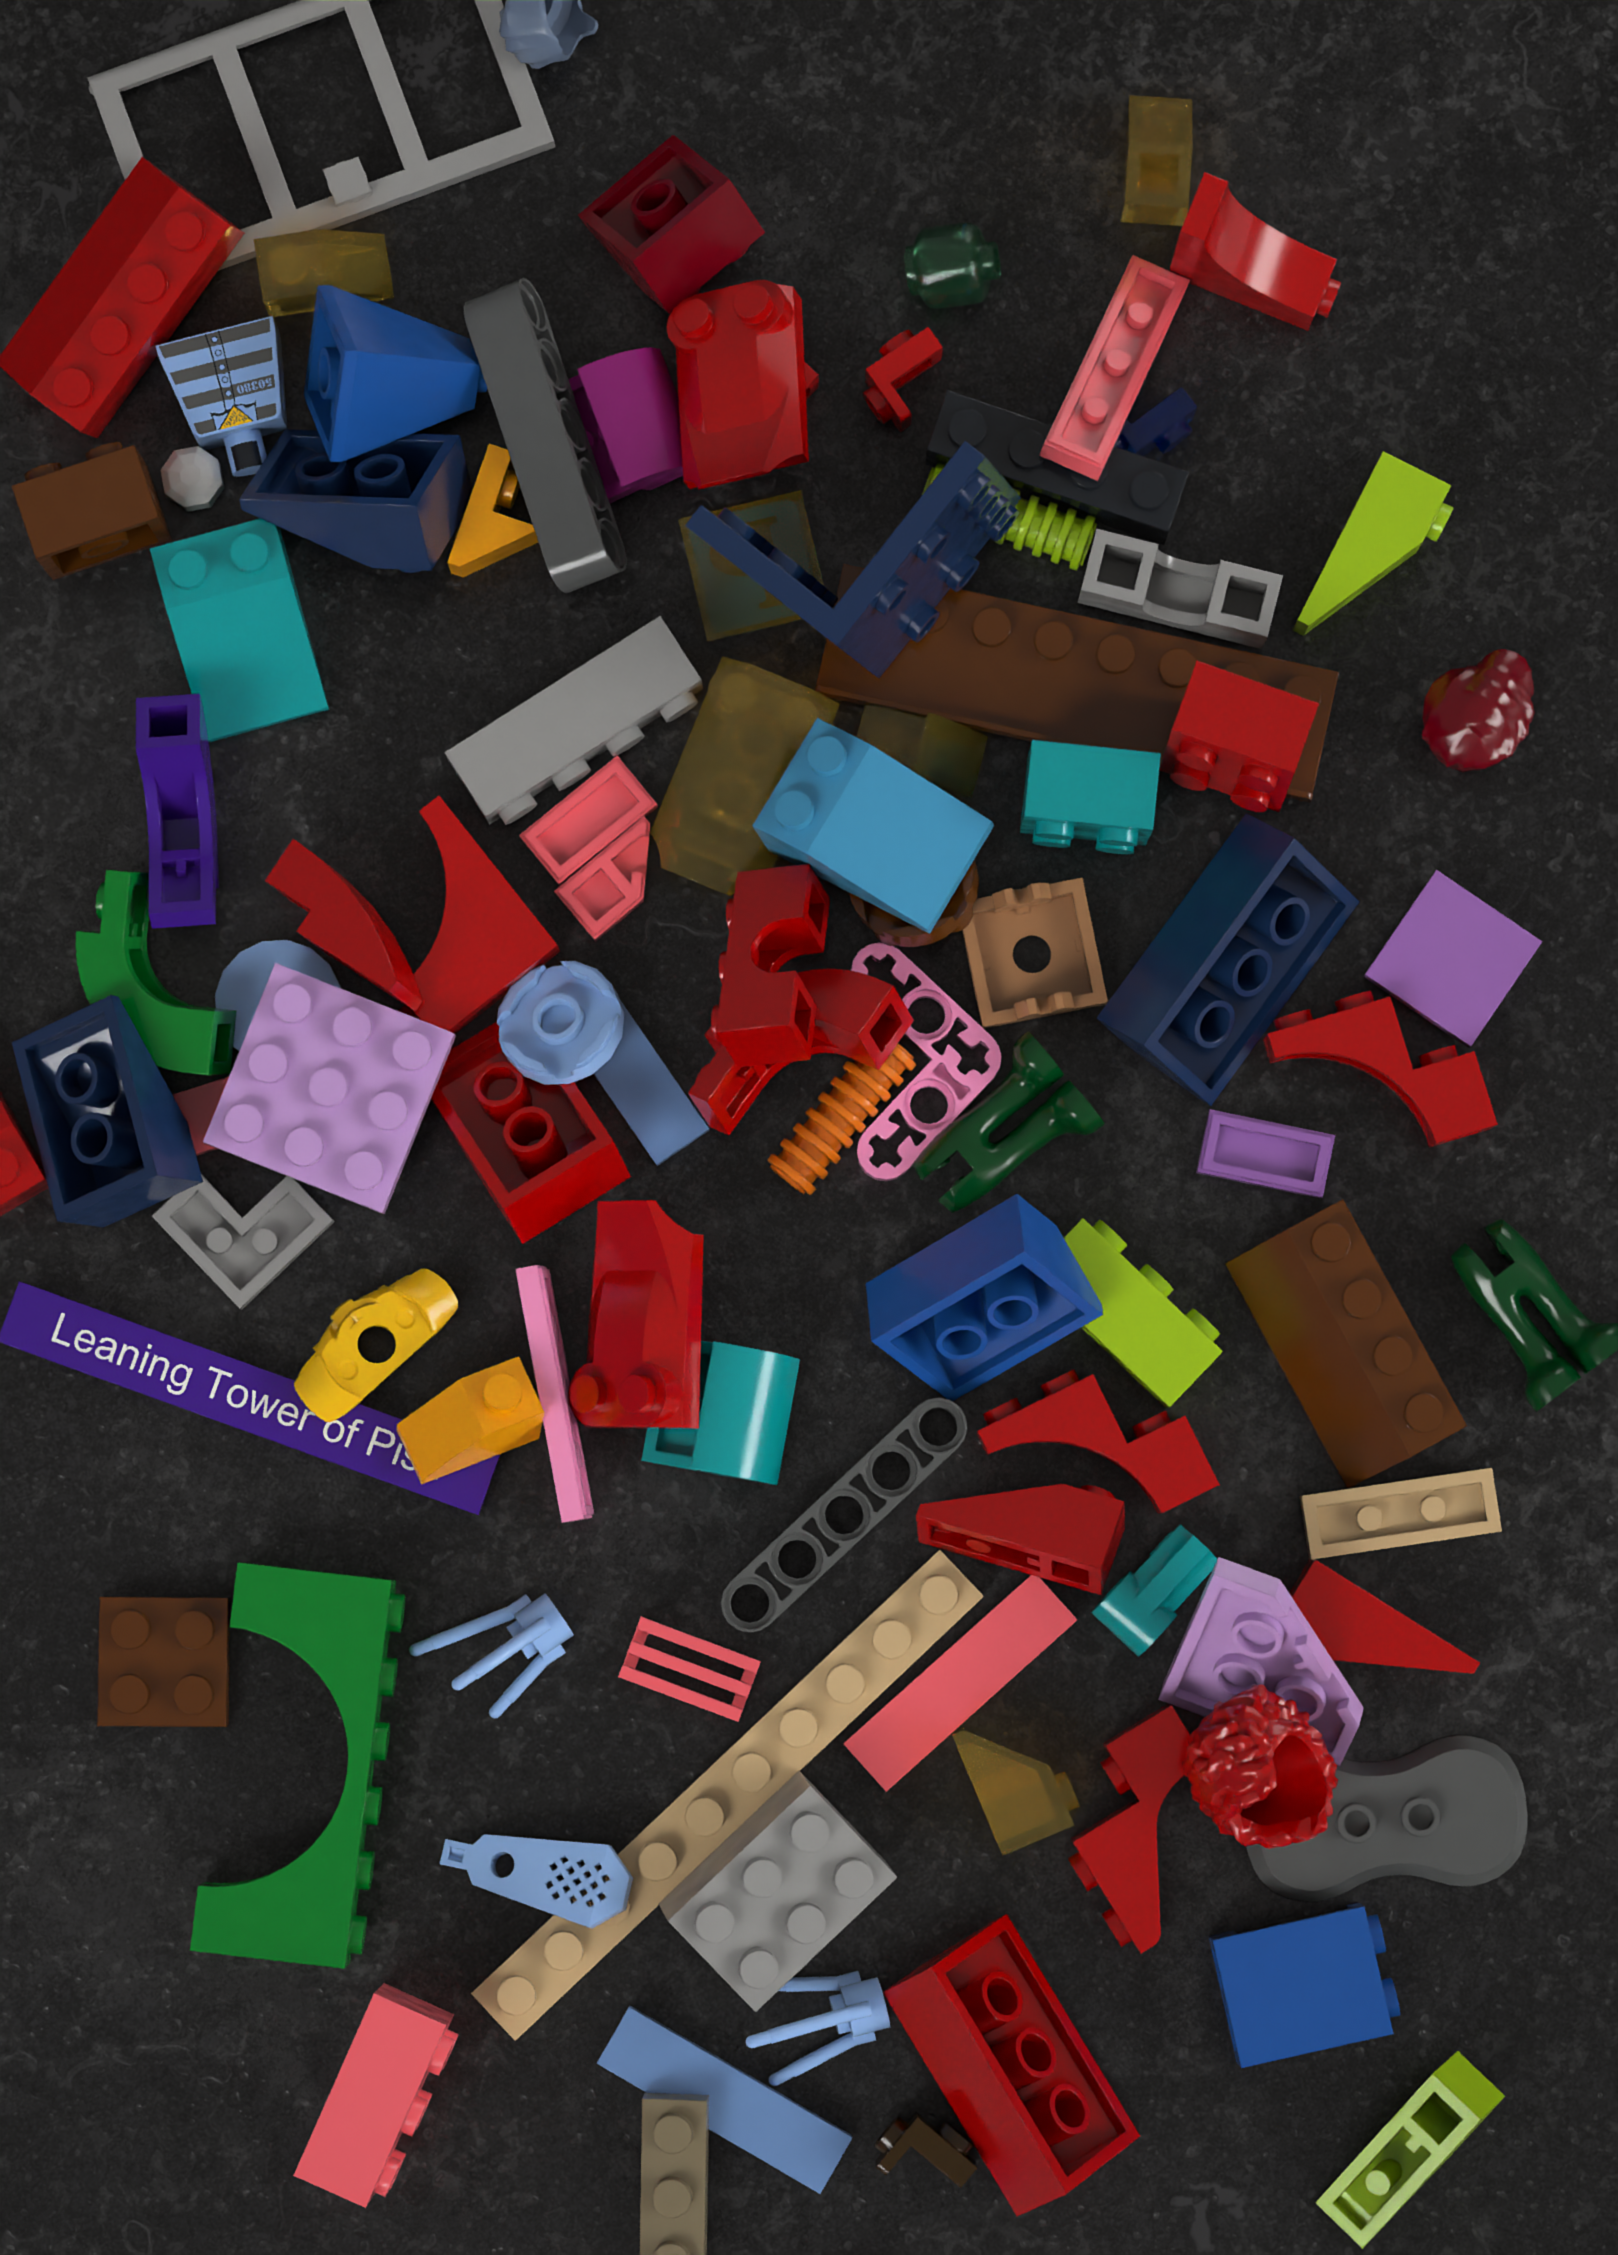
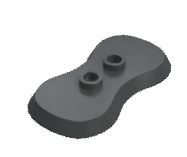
M1450 1736L1435 1740L1405 1756L1393 1760L1358 1762L1343 1759L1341 1765H1337L1335 1777L1338 1779V1784L1336 1788L1332 1789L1333 1799L1331 1804L1333 1814L1327 1817L1328 1828L1326 1831L1319 1833L1311 1840L1291 1843L1283 1847L1268 1849L1259 1844L1246 1846L1251 1864L1260 1881L1272 1892L1287 1899L1301 1902L1328 1900L1372 1879L1394 1875H1411L1452 1886H1476L1500 1877L1511 1869L1521 1856L1528 1827L1526 1794L1516 1765L1510 1755L1498 1745L1473 1736Z

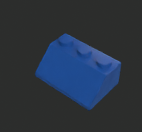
M1015 1194L866 1283L871 1341L951 1401L958 1399L1103 1315L1100 1300L1057 1225L1018 1194Z

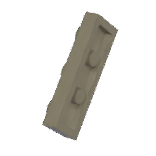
M644 2093L642 2098L640 2255H707L709 2095Z

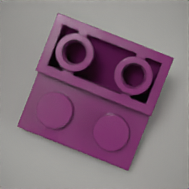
M652 347L629 350L578 368L579 375L568 380L609 503L641 489L651 491L683 476L678 394L661 350Z

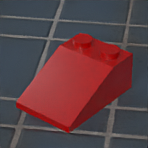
M495 1022L450 1050L431 1101L521 1243L524 1244L631 1176L613 1139L576 1084L573 1082L570 1084L544 1085L524 1077L503 1053L498 1039L499 1025Z

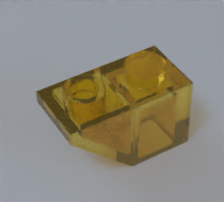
M1129 95L1121 222L1183 226L1189 208L1193 146L1192 99Z

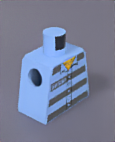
M273 316L156 345L158 357L200 448L209 450L225 446L233 476L240 477L256 474L267 457L262 436L287 429L281 337Z

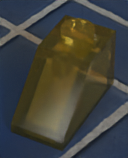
M315 229L253 239L262 298L269 316L279 317L314 311L318 285H331L370 301L395 298L384 234Z
M963 1728L951 1733L1002 1856L1074 1826L1069 1811L1080 1806L1065 1771L1053 1776L1050 1766L1046 1762Z

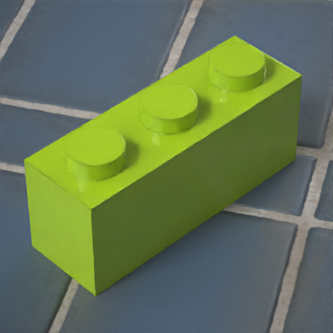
M1082 1218L1064 1239L1100 1300L1103 1315L1081 1328L1165 1409L1170 1408L1223 1352L1214 1343L1220 1333L1194 1308L1184 1315L1167 1298L1174 1289L1151 1266L1145 1264L1138 1271L1120 1253L1127 1247V1244L1106 1223L1099 1219L1092 1227Z

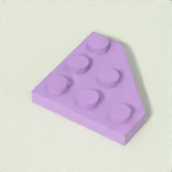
M1218 1557L1165 1677L1158 1700L1206 1717L1214 1711V1704L1218 1701L1224 1703L1238 1693L1250 1689L1252 1685L1262 1684L1267 1688V1691L1274 1692L1285 1701L1289 1699L1294 1700L1298 1711H1307L1309 1713V1725L1322 1733L1321 1739H1324L1328 1754H1331L1335 1764L1340 1766L1360 1725L1364 1707L1282 1581Z

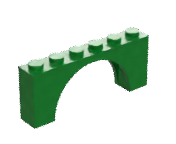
M246 1562L237 1563L230 1627L258 1633L281 1643L306 1661L320 1676L330 1690L344 1723L348 1747L347 1775L339 1805L331 1821L313 1845L296 1860L273 1873L255 1879L227 1883L204 1882L198 1885L190 1951L345 1969L350 1964L351 1954L362 1955L367 1916L356 1915L359 1889L370 1890L375 1852L364 1851L367 1825H378L382 1802V1787L371 1786L374 1760H386L390 1735V1723L379 1722L382 1696L393 1697L398 1667V1659L387 1657L390 1632L401 1633L405 1611V1594L395 1593L396 1580Z

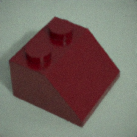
M675 135L669 137L578 214L583 224L636 285L668 313H671L684 299L696 295L700 291L701 286L728 263L741 258L749 246L765 233L730 179Z

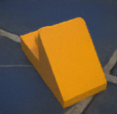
M490 443L488 445L447 562L451 574L466 577L538 543L532 524L499 514L501 506L508 509L513 507L520 488L507 449Z

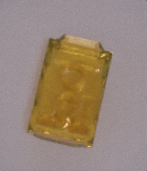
M722 656L716 673L710 680L708 692L650 831L660 853L661 868L728 896H732L735 893L737 872L774 868L778 856L768 851L752 825L816 719L819 718L833 725L840 704L811 688L749 663Z

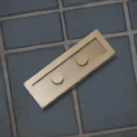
M1492 1468L1299 1496L1309 1560L1502 1532Z

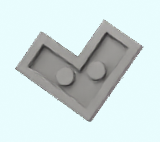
M202 1174V1183L172 1196L152 1215L239 1309L246 1307L335 1222L295 1179L288 1176L275 1186L244 1217L230 1205Z

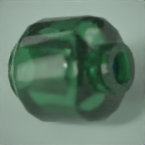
M968 222L921 229L916 236L914 245L907 246L905 249V273L911 295H920L925 305L933 309L982 303L988 295L990 280L1000 279L1001 276L1000 255L996 242H985L980 228Z

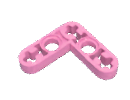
M878 942L867 945L857 953L853 960L851 971L868 975V969L864 965L866 960L872 958L880 963L888 957L895 963L892 967L891 975L903 988L909 977L914 978L920 984V986L911 990L902 999L907 1009L918 999L930 998L941 1005L945 1014L944 1023L933 1033H919L911 1025L903 1036L920 1050L930 1062L864 1131L858 1142L857 1158L865 1174L875 1180L890 1181L898 1179L905 1174L936 1135L955 1121L993 1081L1000 1069L1002 1056L999 1045L994 1038L910 959L894 946ZM955 1020L960 1021L967 1028L957 1034V1038L967 1048L973 1049L980 1043L988 1050L983 1061L989 1068L982 1075L974 1069L966 1075L961 1073L957 1067L962 1058L949 1044L943 1055H940L932 1048V1045L939 1043L947 1037ZM927 1087L936 1088L942 1092L948 1104L945 1116L938 1122L931 1124L922 1123L917 1120L912 1114L910 1107L913 1095L920 1089ZM895 1112H900L908 1127L926 1136V1138L918 1146H915L911 1137L908 1136L899 1145L896 1152L902 1160L900 1164L893 1167L885 1162L877 1168L869 1161L874 1154V1150L869 1143L876 1136L884 1142L889 1140L900 1128L897 1124L890 1122L889 1119Z

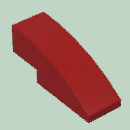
M293 838L265 881L291 902L308 912V915L296 932L322 952L416 1012L422 1003V998L412 969L391 930L375 908L348 880Z

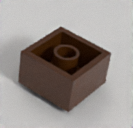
M113 442L98 446L85 454L87 461L63 469L61 463L57 462L38 466L24 474L26 481L12 486L35 558L52 580L173 540L149 468L134 445L123 448L121 442Z

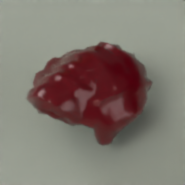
M1494 650L1475 666L1469 665L1464 668L1451 669L1432 683L1424 698V729L1422 731V739L1428 744L1438 761L1443 763L1446 768L1450 767L1460 772H1467L1491 767L1511 757L1518 744L1526 738L1529 733V724L1534 717V705L1531 701V697L1534 694V684L1531 668L1526 659L1511 650Z

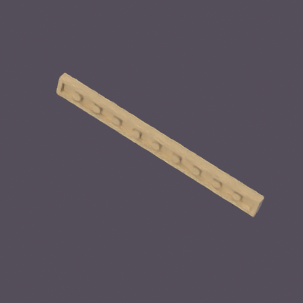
M939 1549L617 1854L633 1877L626 1910L593 1929L553 1915L471 1994L516 2041L648 1916L676 1886L793 1775L804 1768L984 1596ZM608 1876L604 1878L605 1881L610 1880ZM597 1883L593 1884L594 1889L598 1887ZM584 1890V1891L582 1892L583 1895H586V1894H587V1891H586V1890ZM604 1894L600 1896L601 1899L606 1898ZM575 1897L571 1899L573 1903L577 1901ZM592 1901L589 1902L590 1907L594 1905Z

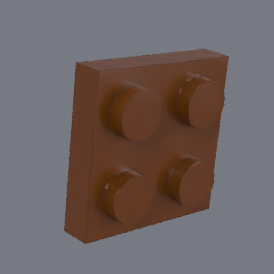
M99 1597L97 1726L228 1727L231 1598Z

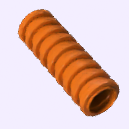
M897 1044L879 1070L859 1061L854 1063L847 1061L843 1065V1069L846 1071L843 1077L840 1079L835 1076L831 1080L830 1084L834 1088L830 1093L822 1092L818 1096L821 1104L817 1109L809 1107L805 1112V1115L809 1118L805 1124L796 1123L793 1127L796 1135L792 1140L784 1138L780 1143L783 1151L779 1156L771 1154L768 1158V1162L771 1164L770 1168L803 1195L804 1193L812 1195L816 1190L813 1182L817 1177L822 1180L825 1179L828 1175V1171L825 1169L830 1162L837 1164L841 1159L838 1151L843 1146L849 1149L853 1144V1140L850 1138L855 1131L862 1133L866 1128V1125L863 1123L864 1119L867 1116L874 1118L879 1112L875 1107L880 1100L883 1102L889 1100L891 1094L888 1092L889 1088L892 1085L899 1087L904 1080L900 1075L905 1069L908 1071L914 1069L916 1063L913 1061L914 1057L900 1044Z

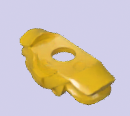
M421 1268L413 1274L397 1280L389 1287L382 1285L377 1290L358 1298L354 1302L352 1299H348L339 1305L330 1316L332 1322L326 1328L320 1341L313 1347L315 1353L303 1366L298 1378L294 1382L295 1390L307 1408L325 1422H333L354 1409L419 1348L434 1337L454 1315L458 1308V1300L451 1287L436 1273L429 1269ZM374 1326L383 1327L393 1335L396 1343L395 1352L387 1361L372 1363L365 1360L359 1353L358 1338L367 1328Z

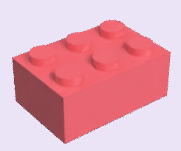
M383 1983L372 1996L293 2176L365 2208L375 2193L386 2197L406 2156V2153L395 2149L401 2134L405 2133L411 2137L413 2136L432 2097V2093L422 2089L429 2072L437 2076L440 2075L459 2034L448 2030L454 2014Z

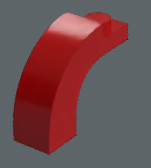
M815 969L798 972L797 974L817 1005L811 1055L819 1053L840 1054L879 1070L914 1021L894 985L860 972L843 969ZM711 1026L704 1035L716 1054L710 1063L700 1070L695 1084L688 1092V1095L709 1127L730 1135L767 1082L779 1070L791 1062L737 1067L724 1045L715 1040Z

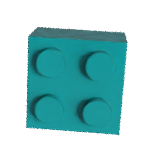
M1032 740L1027 757L1020 833L1033 834L1032 843L1040 846L1067 848L1070 847L1071 839L1075 838L1095 840L1097 851L1114 854H1133L1134 846H1146L1153 831L1161 753Z

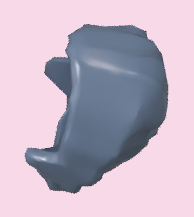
M506 0L505 8L499 11L501 20L499 32L501 37L505 39L506 51L513 53L520 63L529 64L534 69H540L554 62L568 60L578 42L585 36L595 34L598 29V21L583 12L581 0Z

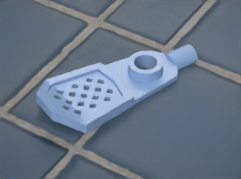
M484 1834L473 1845L445 1839L440 1860L441 1865L467 1870L471 1883L474 1886L592 1929L626 1910L633 1881L632 1875L612 1846L605 1844ZM510 1854L514 1860V1869L509 1876L501 1878L496 1872V1862L500 1856ZM567 1858L568 1861L564 1863L563 1859ZM584 1861L585 1865L581 1867L580 1863ZM556 1864L558 1868L554 1870L552 1866ZM601 1865L602 1869L600 1870L597 1869V1866ZM573 1868L575 1872L571 1874L569 1870ZM588 1872L591 1873L590 1877H587L586 1875ZM562 1875L564 1879L560 1881L558 1877ZM608 1876L610 1880L605 1881L604 1878ZM579 1879L581 1883L577 1885L576 1881ZM552 1882L553 1886L550 1888L548 1884ZM597 1883L598 1887L594 1889L593 1884ZM569 1886L570 1890L566 1891L565 1888ZM584 1890L587 1891L586 1895H583L582 1893ZM558 1893L560 1897L556 1899L554 1895ZM604 1894L606 1898L601 1899L600 1896ZM575 1897L577 1901L573 1903L571 1899ZM592 1901L594 1905L590 1907L589 1902Z

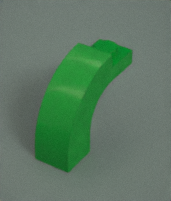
M106 870L105 881L99 886L96 895V913L98 918L101 919L100 931H76L77 967L90 1005L110 995L118 996L156 1066L168 1070L200 1075L230 1074L237 1010L192 1005L176 998L164 988L151 967L147 950L149 872Z

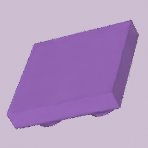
M1436 870L1363 977L1467 1048H1470L1542 941Z

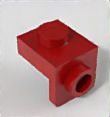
M929 327L915 336L910 329L899 333L880 348L879 352L883 358L865 369V383L869 388L862 392V395L867 405L882 424L891 419L900 432L911 426L912 414L897 393V390L942 359L943 347Z

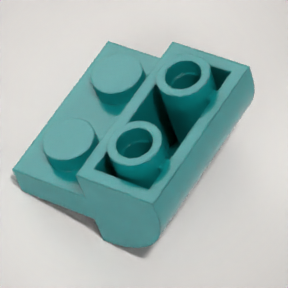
M701 1341L699 1429L647 1428L641 1461L777 1485L800 1359L749 1347L715 1341Z

